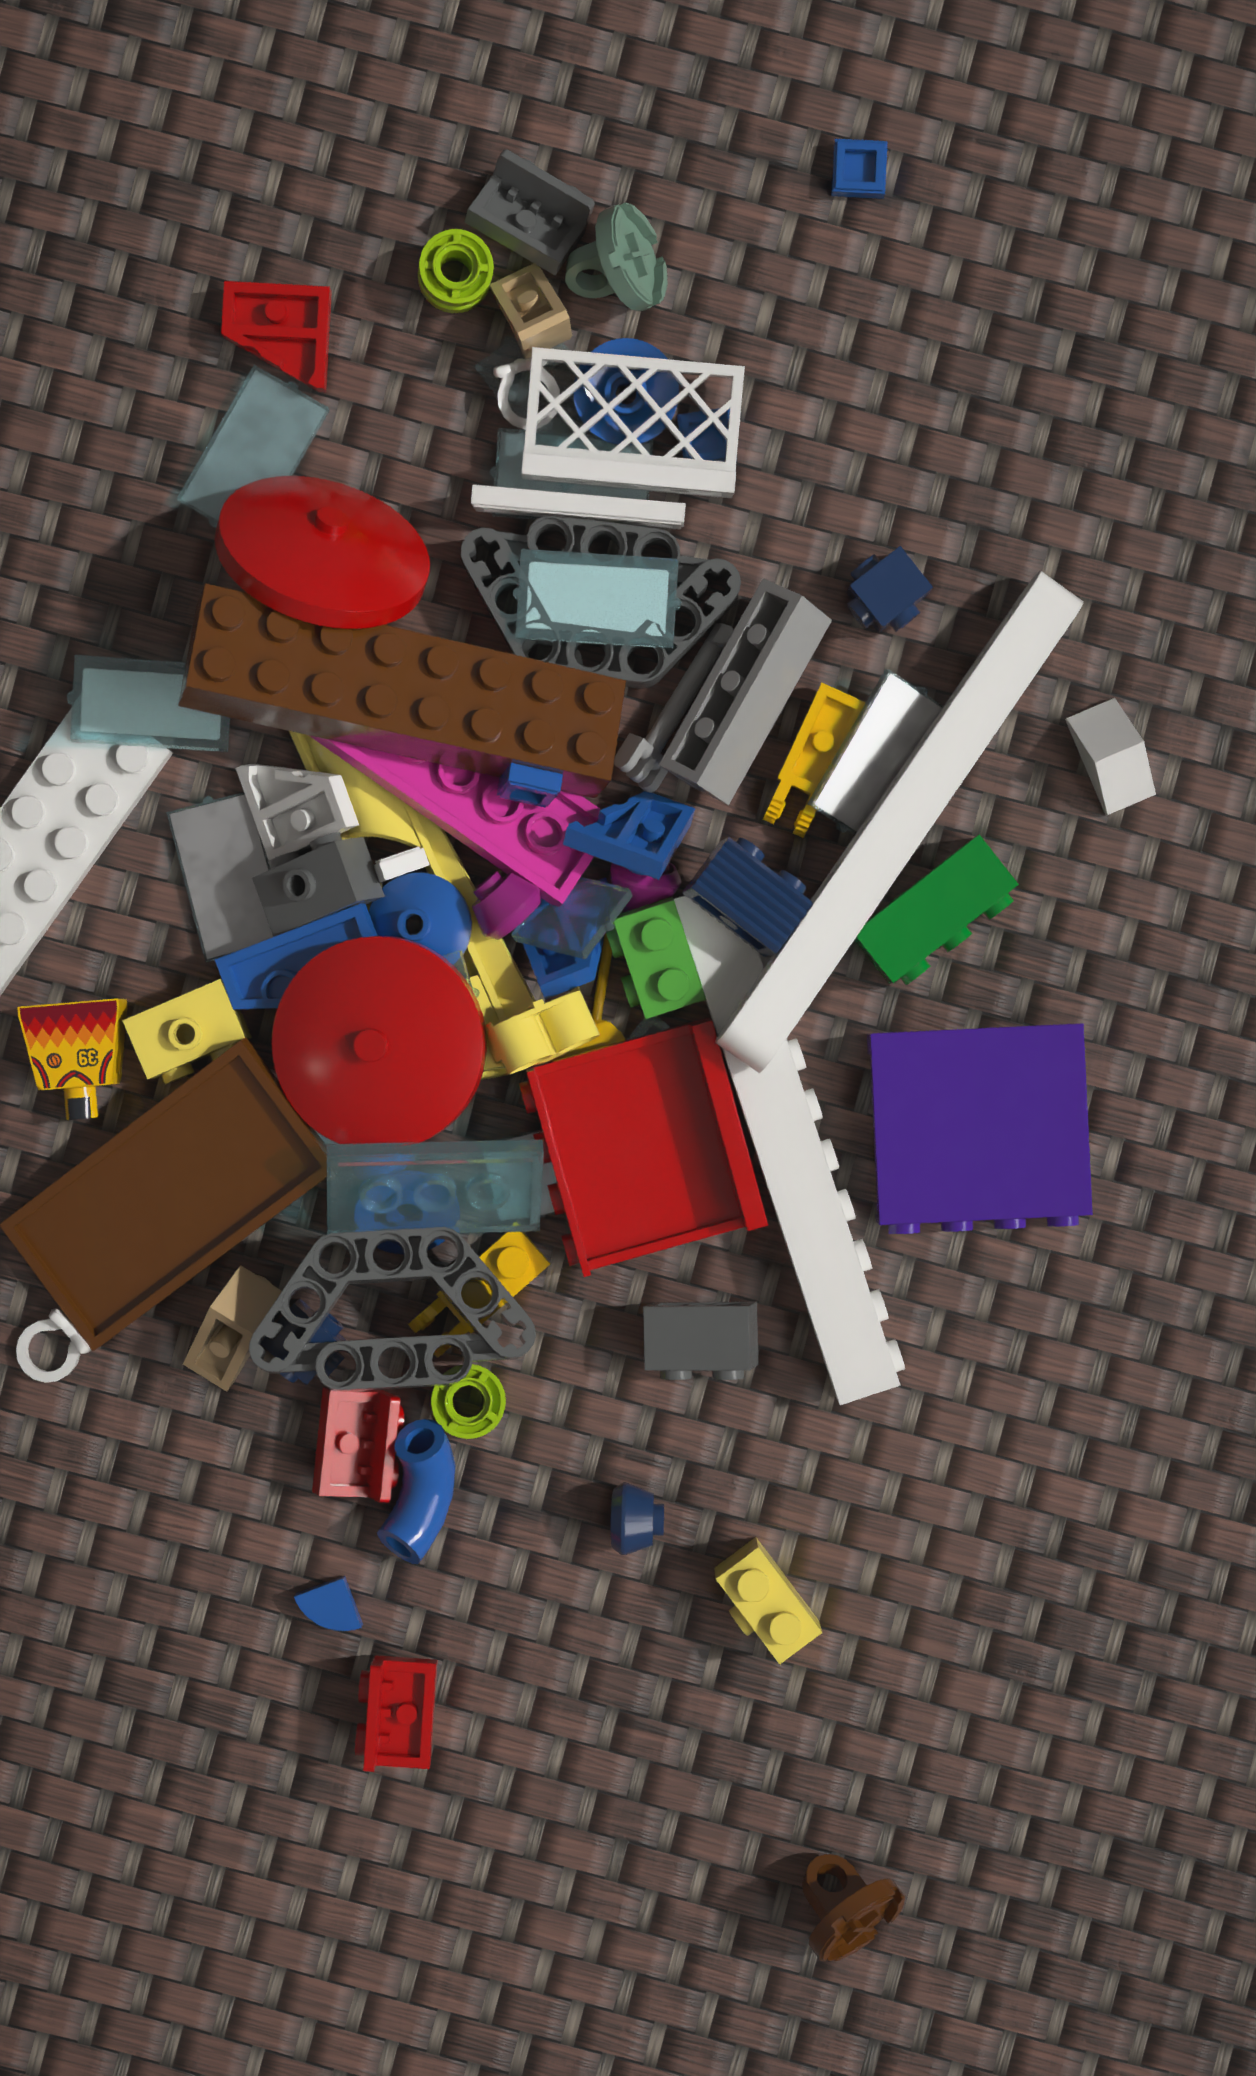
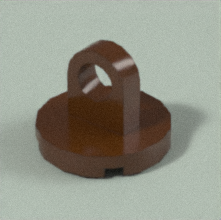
M824 1854L816 1857L810 1862L802 1881L803 1893L821 1919L809 1937V1946L821 1961H826V1959L829 1962L839 1961L854 1954L875 1939L874 1936L878 1932L874 1926L883 1918L888 1924L897 1918L904 1907L905 1895L890 1878L877 1880L866 1885L855 1868L846 1859L838 1855ZM831 1874L837 1877L843 1886V1890L839 1892L824 1890L819 1885L817 1876Z

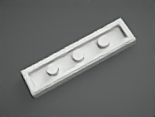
M472 485L471 504L477 512L534 517L558 515L670 529H681V527H684L686 503Z

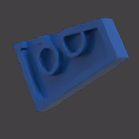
M360 903L215 959L233 1010L278 1008L281 998L292 979L312 958L336 944L361 937L377 936L366 903Z

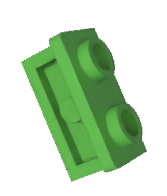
M673 896L623 913L620 908L610 911L614 925L605 928L614 958L625 956L630 975L621 977L630 1007L641 1005L644 1017L648 1019L706 1000Z

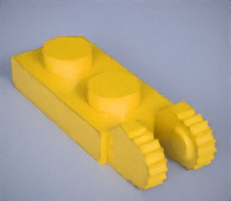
M821 683L779 773L777 780L780 783L763 820L774 824L775 820L780 818L786 805L785 799L790 788L798 789L810 795L804 809L800 810L794 822L795 829L793 834L804 838L818 808L815 803L860 727L870 704Z
M517 1224L479 1256L512 1297L551 1264ZM470 1280L465 1283L461 1290V1297L464 1303L471 1308H483L491 1301V1290L481 1280ZM441 1291L437 1293L438 1298L408 1324L415 1333L419 1330H424L435 1320V1316L447 1306L460 1322L449 1332H444L442 1335H463L468 1331L470 1333L474 1332ZM500 1301L490 1315L478 1321L483 1324L505 1304ZM451 1346L439 1347L435 1350L434 1355L438 1358Z

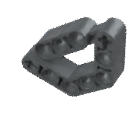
M546 515L537 519L530 526L527 535L497 532L491 528H479L469 533L461 545V557L466 573L514 655L526 657L522 651L525 640L534 634H542L549 639L553 648L550 655L540 661L626 680L625 687L644 689L657 684L733 607L738 599L741 585L740 574L732 563L719 558L709 560L680 556V546L676 538L669 532L656 528ZM554 531L560 533L567 542L565 548L556 555L543 554L536 546L540 536L546 532ZM603 538L612 540L619 549L618 555L609 562L596 561L589 553V548L594 541ZM484 545L489 552L498 549L494 553V558L501 576L494 582L488 567L483 561L473 563L478 558L476 549ZM653 545L664 547L668 550L671 561L662 569L649 568L641 559V555L646 548ZM531 562L666 570L669 572L668 585L679 586L667 599L666 618L674 612H684L692 618L695 627L688 635L678 637L670 634L667 629H665L664 635L660 625L649 619L634 633L552 622L521 566H529ZM509 570L513 572L512 574H506ZM709 577L711 580L717 581L723 577L727 580L725 587L727 595L723 596L719 592L713 593L705 602L704 611L709 613L705 617L696 602L706 592L708 584L706 578ZM485 584H491L488 588L484 586ZM529 586L532 601L527 612V600L524 608L519 613L506 614L500 611L497 607V600L503 592L517 590L523 593L527 599ZM688 594H691L692 597H693V599H694V601L691 600L690 598L686 597V596H687ZM533 608H536L541 619L526 623V615ZM539 623L550 627L552 630L527 629L526 626ZM652 624H656L663 637L648 635L646 630ZM594 630L600 633H589L583 631ZM588 642L598 644L605 652L604 660L596 667L587 668L580 665L575 658L576 650L580 645ZM639 649L649 650L657 658L658 664L649 674H636L627 663L631 653Z
M446 1227L343 1232L325 1235L313 1245L254 1332L249 1343V1353L253 1362L261 1370L270 1374L316 1371L318 1378L324 1386L333 1391L345 1392L446 1386L458 1383L465 1378L471 1369L472 1362L514 1360L524 1356L534 1345L536 1331L535 1325L527 1313L464 1238L455 1230ZM445 1239L454 1244L458 1256L452 1265L440 1268L434 1266L429 1261L427 1248L435 1240ZM385 1242L399 1245L404 1253V1261L401 1266L391 1271L379 1268L373 1260L375 1249ZM331 1245L344 1247L351 1256L349 1266L338 1274L326 1272L320 1265L321 1253ZM432 1280L476 1333L309 1343L348 1284ZM470 1280L485 1282L491 1290L492 1297L490 1303L479 1309L466 1305L461 1297V1290L465 1283ZM302 1289L314 1291L320 1298L318 1312L307 1319L298 1318L290 1311L292 1296ZM500 1301L508 1307V1310L501 1312L499 1315L503 1321L510 1327L519 1323L524 1329L519 1336L523 1345L518 1349L513 1344H508L505 1347L499 1344L497 1340L501 1336L502 1331L494 1320L490 1322L487 1328H484L478 1321L490 1315ZM279 1314H282L292 1326L306 1331L300 1339H297L291 1331L283 1344L284 1348L289 1352L284 1360L275 1357L270 1363L262 1360L266 1351L260 1345L265 1338L274 1341L279 1336L284 1327L281 1324L274 1323ZM445 1345L454 1346L461 1352L463 1357L461 1370L450 1376L437 1372L432 1362L435 1350ZM392 1348L404 1351L410 1361L407 1373L396 1379L384 1376L378 1366L382 1353ZM339 1351L350 1354L356 1362V1370L353 1376L343 1382L333 1381L325 1372L326 1360L330 1355Z

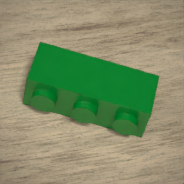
M979 834L869 919L854 940L888 984H893L900 978L905 985H908L931 967L925 959L941 945L948 953L972 934L967 927L969 923L982 913L990 920L1014 901L1009 892L1019 884Z

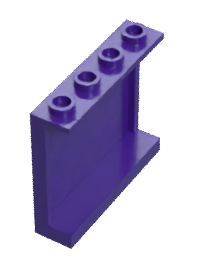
M1084 1023L867 1034L868 1055H870L878 1210V1214H875V1219L879 1225H888L889 1234L920 1233V1223L941 1222V1231L944 1232L973 1230V1221L994 1220V1229L1026 1228V1218L1047 1217V1226L1079 1225V1216L1093 1215Z

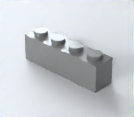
M762 579L659 765L689 786L729 805L832 620L802 595Z

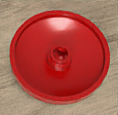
M276 476L246 484L231 494L225 501L215 532V548L219 560L229 576L244 591L275 611L320 626L362 629L394 622L410 613L417 606L422 598L430 572V558L427 548L415 528L401 514L381 500L363 491L326 479L306 476Z
M372 936L351 939L336 944L312 958L300 969L286 988L278 1005L272 1030V1054L276 1075L287 1100L294 1110L309 1126L324 1137L343 1146L363 1151L383 1152L404 1149L422 1143L442 1132L461 1115L472 1100L480 1084L486 1061L487 1037L483 1013L472 988L464 976L447 959L434 950L420 943L397 937Z

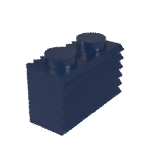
M728 837L718 843L682 893L690 898L693 903L699 905L702 910L708 912L710 916L716 918L728 930L740 937L745 943L749 944L752 949L758 951L760 955L764 957L772 956L781 949L801 919L812 907L813 902L803 895L806 891V886L799 879L784 870H781L777 875L761 861L765 856L757 846L741 837L736 842Z

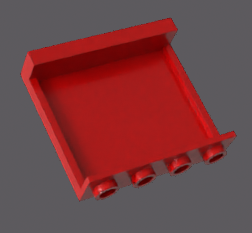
M710 1018L700 1019L526 1068L529 1081L519 1083L527 1114L538 1111L543 1132L533 1134L541 1165L552 1162L557 1182L547 1185L555 1216L566 1213L571 1233L561 1236L569 1266L580 1264L583 1277L590 1276V1270L739 1228L745 1227L747 1231L768 1226L720 1046L715 1043L717 1038L716 1031Z

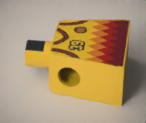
M117 998L17 1007L38 1090L64 1088L66 1120L98 1117L96 1086L120 1084L126 1030L122 1020L127 1018V999Z

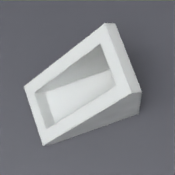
M1115 698L1065 719L1106 816L1156 795L1144 741Z

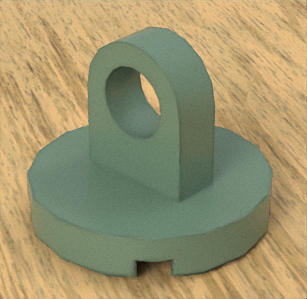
M617 204L604 209L599 213L596 222V241L577 248L567 258L565 282L568 288L575 294L585 298H600L616 293L620 301L627 307L640 312L659 304L664 300L668 285L667 266L663 256L655 257L651 246L658 243L653 227L645 215L632 204ZM595 269L602 272V274L588 275L583 273L582 270Z

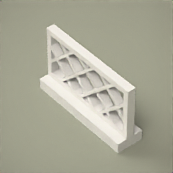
M532 347L522 480L732 498L735 492L736 460L745 366ZM542 361L565 363L578 380L554 399L541 383ZM575 364L591 365L593 367L583 374ZM604 367L618 368L631 384L609 404L588 381ZM628 369L646 370V372L636 379ZM656 372L671 373L684 389L662 408L657 405L642 386ZM682 374L700 376L689 384ZM710 376L732 378L731 399L715 413L711 411L694 390ZM583 385L602 409L583 426L578 428L560 404ZM636 390L655 414L632 433L613 409ZM541 393L549 402V405L538 413L539 395ZM689 395L708 419L685 438L667 417L666 413ZM730 409L727 430L719 418ZM553 410L559 414L573 431V434L558 447L535 445L537 424ZM605 415H608L626 436V439L611 452L597 450L584 435ZM659 419L679 442L664 456L650 455L637 440L641 434ZM711 424L716 427L727 441L725 462L703 460L690 444ZM579 439L587 449L568 447ZM632 444L640 454L622 453L621 451ZM684 448L693 459L677 458L674 456Z

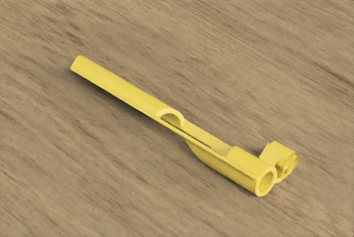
M289 731L307 771L342 776L359 823L358 826L341 833L342 840L357 837H379L394 840L412 848H424L430 864L425 867L427 873L437 875L449 881L464 896L471 913L472 932L464 955L454 966L472 988L484 1017L487 1052L481 1080L513 1074L531 1066L546 1063L600 1036L579 986L546 1003L543 1002V999L536 1001L503 939L495 940L483 936L472 905L478 900L473 893L475 887L442 828L310 736ZM372 902L369 903V904H366L367 909H368V912H369V909H370V906H371Z

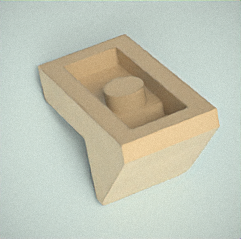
M533 263L490 284L495 300L509 322L525 359L532 357V347L550 349L572 337L569 315L540 266Z

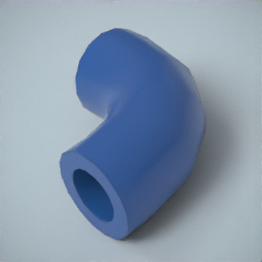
M429 1419L416 1420L406 1425L399 1432L395 1440L394 1449L403 1469L402 1487L397 1503L377 1532L378 1538L391 1552L412 1564H419L430 1549L444 1525L454 1494L456 1464L451 1445L442 1426L436 1421Z

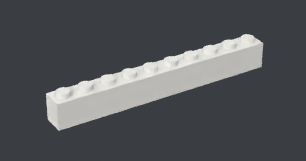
M682 896L674 899L718 1037L720 1031L771 957L760 955L758 951L752 949L749 944L719 923L716 918L710 916L699 905L693 903L690 898ZM797 1038L788 1041L786 1039L774 1058L761 1073L756 1072L721 1047L839 1405L901 1386L896 1372L905 1369L903 1358L896 1339L886 1342L880 1324L881 1321L889 1319L880 1290L870 1291L864 1275V1271L872 1269L863 1239L853 1242L847 1221L856 1219L847 1190H836L830 1172L839 1169V1164L830 1138L820 1141L814 1121L822 1119L823 1116L814 1089L803 1090L798 1071L805 1069L806 1064Z

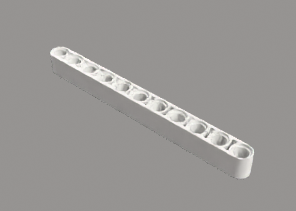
M1039 571L1034 576L811 899L813 902L812 907L801 919L777 954L772 955L720 1031L715 1043L758 1073H761L767 1067L1072 623L1083 605L1082 600L1042 571Z

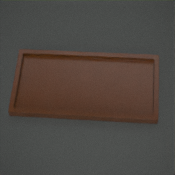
M244 1038L4 1220L0 1227L91 1350L95 1351L339 1169L341 1165L317 1132L294 1110L277 1078L249 1040Z

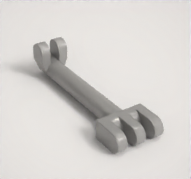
M716 623L646 738L644 739L629 733L614 758L615 766L622 772H626V775L638 783L639 787L644 791L652 793L657 790L668 773L666 769L659 765L663 758L661 752L713 669L734 631L732 626L723 623Z

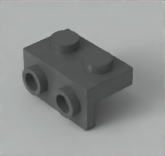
M504 149L497 159L492 177L468 208L464 222L556 276L570 253L584 236L595 202L576 187L567 185L538 168L531 161Z

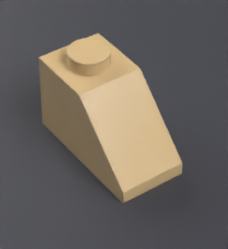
M240 1265L210 1306L183 1365L228 1392L250 1357L249 1343L254 1332L282 1291L273 1286L266 1278L255 1275Z

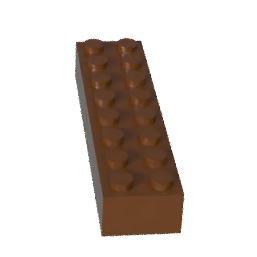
M205 583L196 606L178 706L500 777L511 763L563 774L561 791L596 798L611 782L626 680L388 625L362 629H343L315 625L275 611L248 593Z

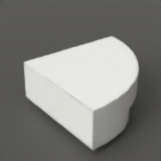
M416 847L375 861L374 868L379 882H383L429 866L430 864L424 848Z

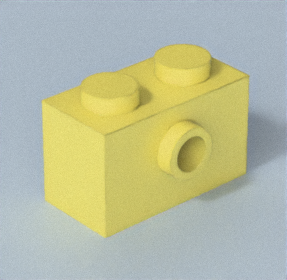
M222 979L122 1020L147 1079H155L162 1076L165 1084L194 1073L191 1063L207 1056H211L212 1061H214L240 1040L252 1038L240 1009L233 1010Z
M757 1537L714 1568L717 1582L735 1604L729 1610L735 1622L747 1636L755 1631L779 1664L783 1663L822 1633L817 1617Z

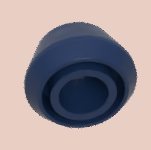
M623 1482L614 1488L612 1493L610 1540L612 1549L620 1555H627L653 1546V1536H664V1504H654V1493Z

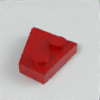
M224 281L221 326L223 338L315 391L326 393L332 296L330 286Z

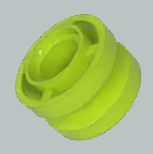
M449 229L434 235L424 246L418 267V284L426 300L437 309L448 313H462L475 308L483 301L490 288L494 270L491 252L481 238L466 230ZM459 261L468 268L470 276L464 281L452 282L442 274L441 267L446 262Z
M472 1364L468 1374L460 1382L446 1386H434L431 1395V1408L437 1423L447 1433L463 1439L478 1438L491 1432L500 1422L506 1405L505 1392L499 1379L488 1369ZM463 1365L455 1366L443 1375H454L461 1370ZM463 1386H473L483 1396V1407L475 1416L463 1417L453 1407V1396Z

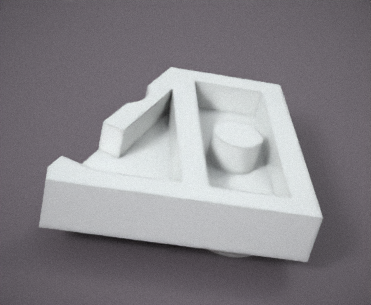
M261 764L241 765L236 768L269 861L289 852L298 851L301 853L311 848L309 843L315 839L336 832L341 834L359 825L341 775Z

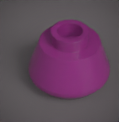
M670 862L659 880L647 875L635 874L627 868L614 863L610 867L614 898L623 905L622 910L624 912L672 897L681 885V877L676 867Z
M495 871L473 890L478 900L472 905L481 932L484 937L495 940L503 938L514 930L541 903L540 889L512 872L501 877Z

